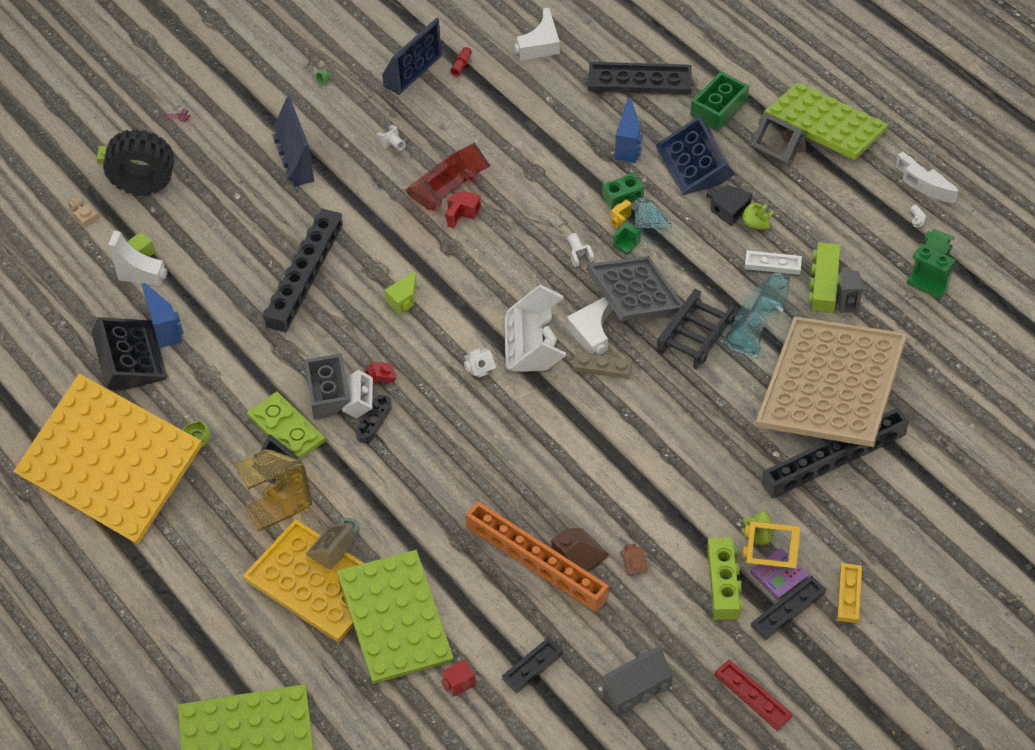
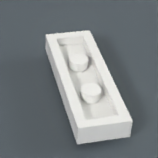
M747 250L745 269L800 275L802 256Z

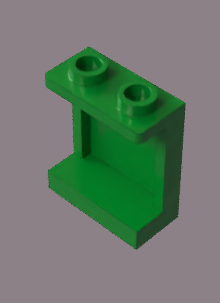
M921 244L913 254L915 264L913 273L907 279V285L940 300L949 288L955 259Z

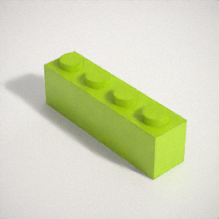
M818 242L817 250H813L812 260H815L816 264L812 263L811 274L814 275V278L811 277L810 289H813V292H809L808 303H812L811 311L834 313L840 244Z

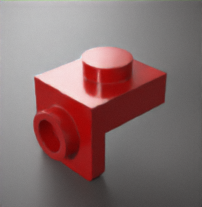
M371 362L364 372L373 377V386L377 381L394 383L397 378L392 363Z

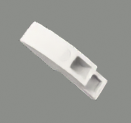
M904 152L898 154L895 167L904 173L903 181L934 199L948 203L956 202L958 189L934 169L927 172L924 167H921L912 157Z

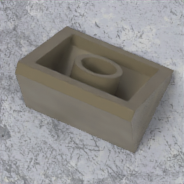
M351 523L329 525L307 551L306 555L332 570L355 542L353 525Z

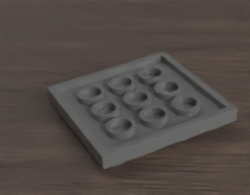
M649 256L587 265V272L621 321L677 313L683 305Z

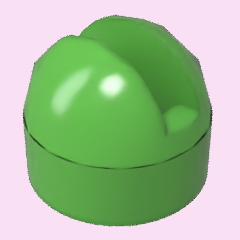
M325 69L320 70L315 74L316 80L320 84H325L330 80V73L328 74Z

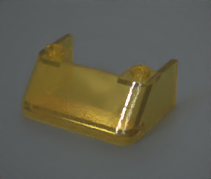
M262 450L253 456L235 463L248 490L274 478L276 480V483L265 487L262 499L245 506L258 532L302 513L311 507L312 498L306 468L301 460L272 450Z

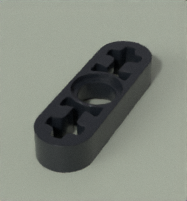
M379 395L372 402V409L366 412L356 428V437L359 442L369 443L375 437L392 409L389 396ZM371 416H378L379 420L371 422L369 418Z

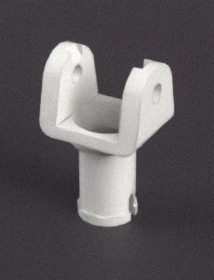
M394 125L389 126V132L385 134L379 132L376 134L378 142L384 148L393 145L397 150L401 151L406 146L405 141L399 138L397 127Z
M577 233L570 234L567 240L573 249L570 259L575 268L579 267L578 257L586 255L590 263L594 262L595 259L589 245L583 246Z

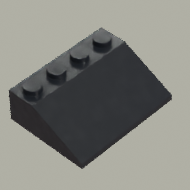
M97 318L91 333L106 389L127 390L167 379L152 320Z

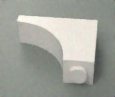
M549 8L543 9L542 21L536 29L517 37V44H514L515 53L519 54L520 60L560 54V41Z
M114 231L108 246L118 280L161 286L163 279L167 276V269L164 267L163 260L154 259L138 252L126 242L121 232Z
M603 297L567 317V329L587 353L602 355L608 350V338L603 331L602 325L614 310L606 298Z

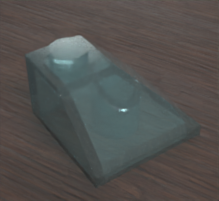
M639 197L638 200H635V228H672L671 218L653 200H649L648 197Z

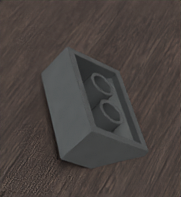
M342 353L305 359L304 363L313 418L317 419L335 415L350 402Z
M660 646L604 675V696L617 715L622 712L627 713L631 711L635 705L649 701L653 695L659 692L664 693L672 686V673Z

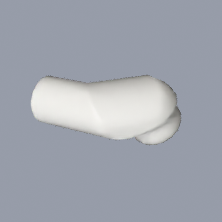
M913 205L910 208V211L915 216L912 219L914 227L919 228L924 225L926 215L918 205Z
M546 326L541 330L545 336L544 343L554 347L557 338L551 328Z

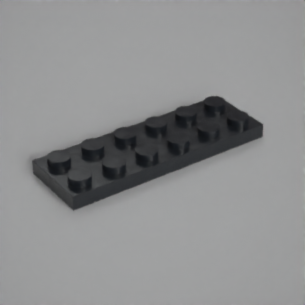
M590 62L588 91L691 94L692 65Z

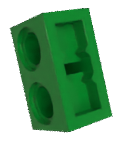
M632 173L603 184L602 197L612 210L617 204H621L625 200L634 203L644 199V186L636 174Z

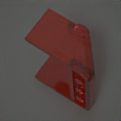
M474 142L452 153L408 186L405 191L408 196L424 208L434 211L441 206V201L445 196L465 181H474L479 177L478 173L489 168L491 165Z

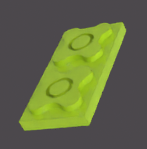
M275 392L247 412V417L267 436L273 435L296 454L299 460L326 441L325 437L278 392Z

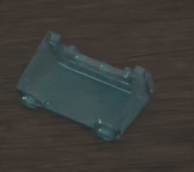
M773 273L748 294L726 334L725 343L727 347L758 358L761 353V333L765 325V318L761 315V312L769 315L775 309L783 312L787 303L789 276Z

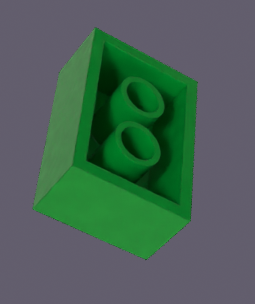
M720 71L691 101L690 116L694 118L701 116L707 125L719 131L748 101L750 86Z

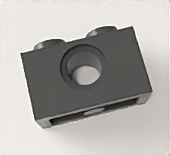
M859 271L840 272L836 295L840 313L859 312L863 291Z

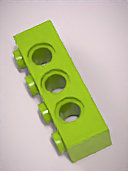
M733 537L708 538L707 555L713 620L739 619V612L743 611V599H739L738 593H741V581H737V575H739V563H735V557H738L737 545H733Z

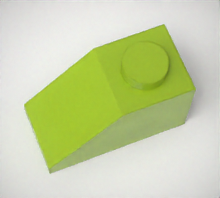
M414 271L384 290L386 302L399 315L414 306L417 289L416 273Z

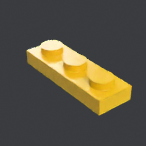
M841 563L837 621L859 622L862 565Z

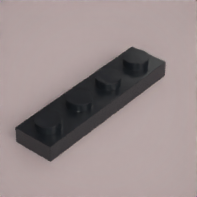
M810 576L752 621L751 627L766 641L826 594V588L813 576Z

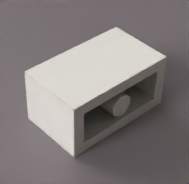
M360 370L346 377L350 402L342 408L343 412L356 419L372 409L373 377Z

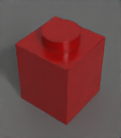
M465 659L442 670L443 679L441 683L445 691H450L453 697L476 686L475 675Z

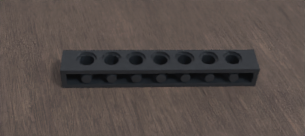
M321 208L319 214L315 216L314 223L308 229L305 240L301 242L298 253L293 256L290 268L286 269L283 281L279 282L276 294L272 295L268 309L266 308L263 312L266 328L287 333L343 227L342 213Z
M898 408L889 411L883 415L874 447L828 440L763 471L762 486L772 499L905 436L909 421Z

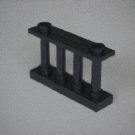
M694 289L657 339V351L664 354L667 348L671 347L694 358L693 368L697 370L700 364L705 363L709 351L727 326L732 325L734 322V306L731 305L726 313L703 303L701 291ZM700 309L721 320L717 325H714L693 315L695 310ZM686 322H692L711 331V334L708 338H705L684 328ZM681 334L702 344V346L696 351L675 341V337Z

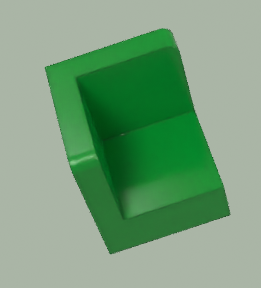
M625 222L613 235V247L625 254H629L641 242V230L628 222Z

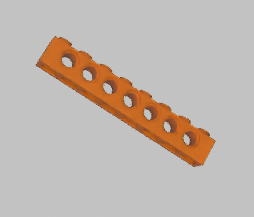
M479 501L465 514L466 528L597 613L609 599V585Z

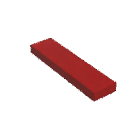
M730 659L715 671L714 676L776 731L781 729L792 718L793 714Z

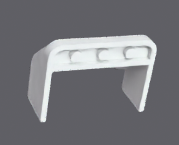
M539 284L507 311L505 315L507 369L513 372L546 371L566 356L565 352L544 343L541 331L542 327L552 319L551 308L563 299V295Z

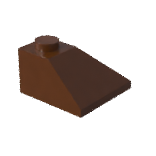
M566 528L551 539V549L587 572L609 557V554L583 528Z

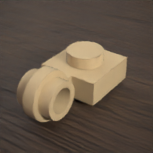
M73 197L68 202L70 209L73 211L74 218L84 227L99 218L98 213L88 203L83 206L82 201L78 197Z

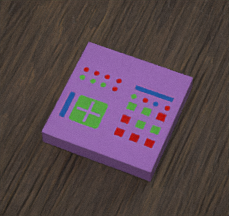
M779 548L766 559L788 561V553ZM798 563L796 568L758 564L750 571V574L778 601L809 578V574Z

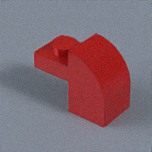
M465 191L451 195L447 199L448 209L445 213L447 227L454 228L461 216L474 220L481 209V195Z

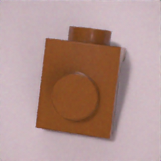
M636 543L624 546L625 550L620 551V555L623 556L627 575L647 571L648 566L643 546L637 547Z

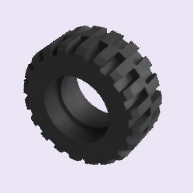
M132 129V131L125 130L122 134H116L108 142L103 163L104 174L112 185L115 184L116 188L119 190L123 189L126 193L150 195L153 192L155 194L164 189L171 180L174 152L165 139L159 138L155 133H148L147 130L138 131V129ZM129 160H138L149 165H139Z

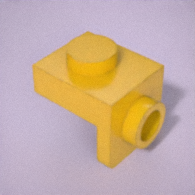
M628 200L617 204L611 210L610 222L615 228L619 229L626 222V219L631 216L632 203Z

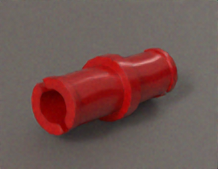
M463 47L461 53L456 56L454 65L450 69V73L453 76H459L462 69L467 66L468 59L472 54L470 48Z

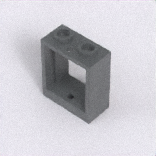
M765 113L759 120L757 132L755 131L751 137L752 142L750 145L786 163L792 164L807 131L776 116ZM771 120L794 131L783 155L760 144Z

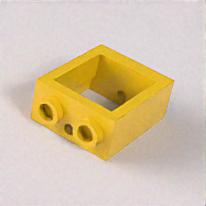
M750 521V525H746L745 537H748V546L744 545L742 557L746 558V563L789 568L797 567L800 526ZM755 527L791 531L788 561L752 558Z

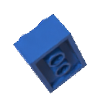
M628 98L616 132L615 160L636 163L637 157H641L642 146L640 145L643 134H640V124L632 100Z
M141 283L160 348L182 342L180 335L184 333L181 323H179L178 311L174 312L172 305L146 283Z

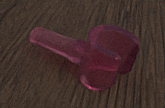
M182 109L180 113L165 114V118H176L181 122H186L190 115H187L189 112L187 109Z

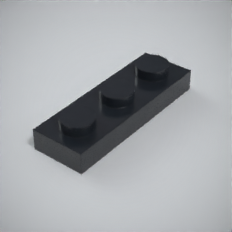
M548 637L503 674L502 680L517 694L563 655V650Z

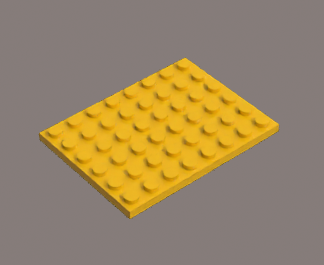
M78 374L13 472L138 545L204 443L87 377Z

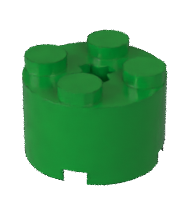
M935 229L932 232L927 231L924 238L926 246L949 256L953 246L950 244V241L955 240V237Z

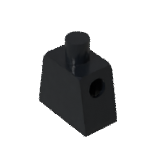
M728 184L724 185L719 191L710 188L706 194V197L711 199V211L731 227L743 215L744 210L752 201L751 193Z

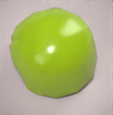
M201 420L191 422L183 428V431L201 440L204 443L202 447L210 440V430Z

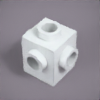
M473 349L469 351V355L464 356L466 360L464 362L465 369L471 375L482 377L488 374L487 371L496 368L491 351L488 349Z

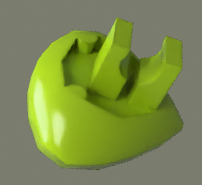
M752 203L744 210L742 221L750 228L766 230L770 228L769 218L774 211L771 210L770 213H767L765 210L766 204L762 206L759 203Z
M765 511L759 512L753 518H743L745 525H750V521L773 523ZM755 527L754 543L758 545L770 544L775 536V529ZM742 528L741 531L745 535V528Z

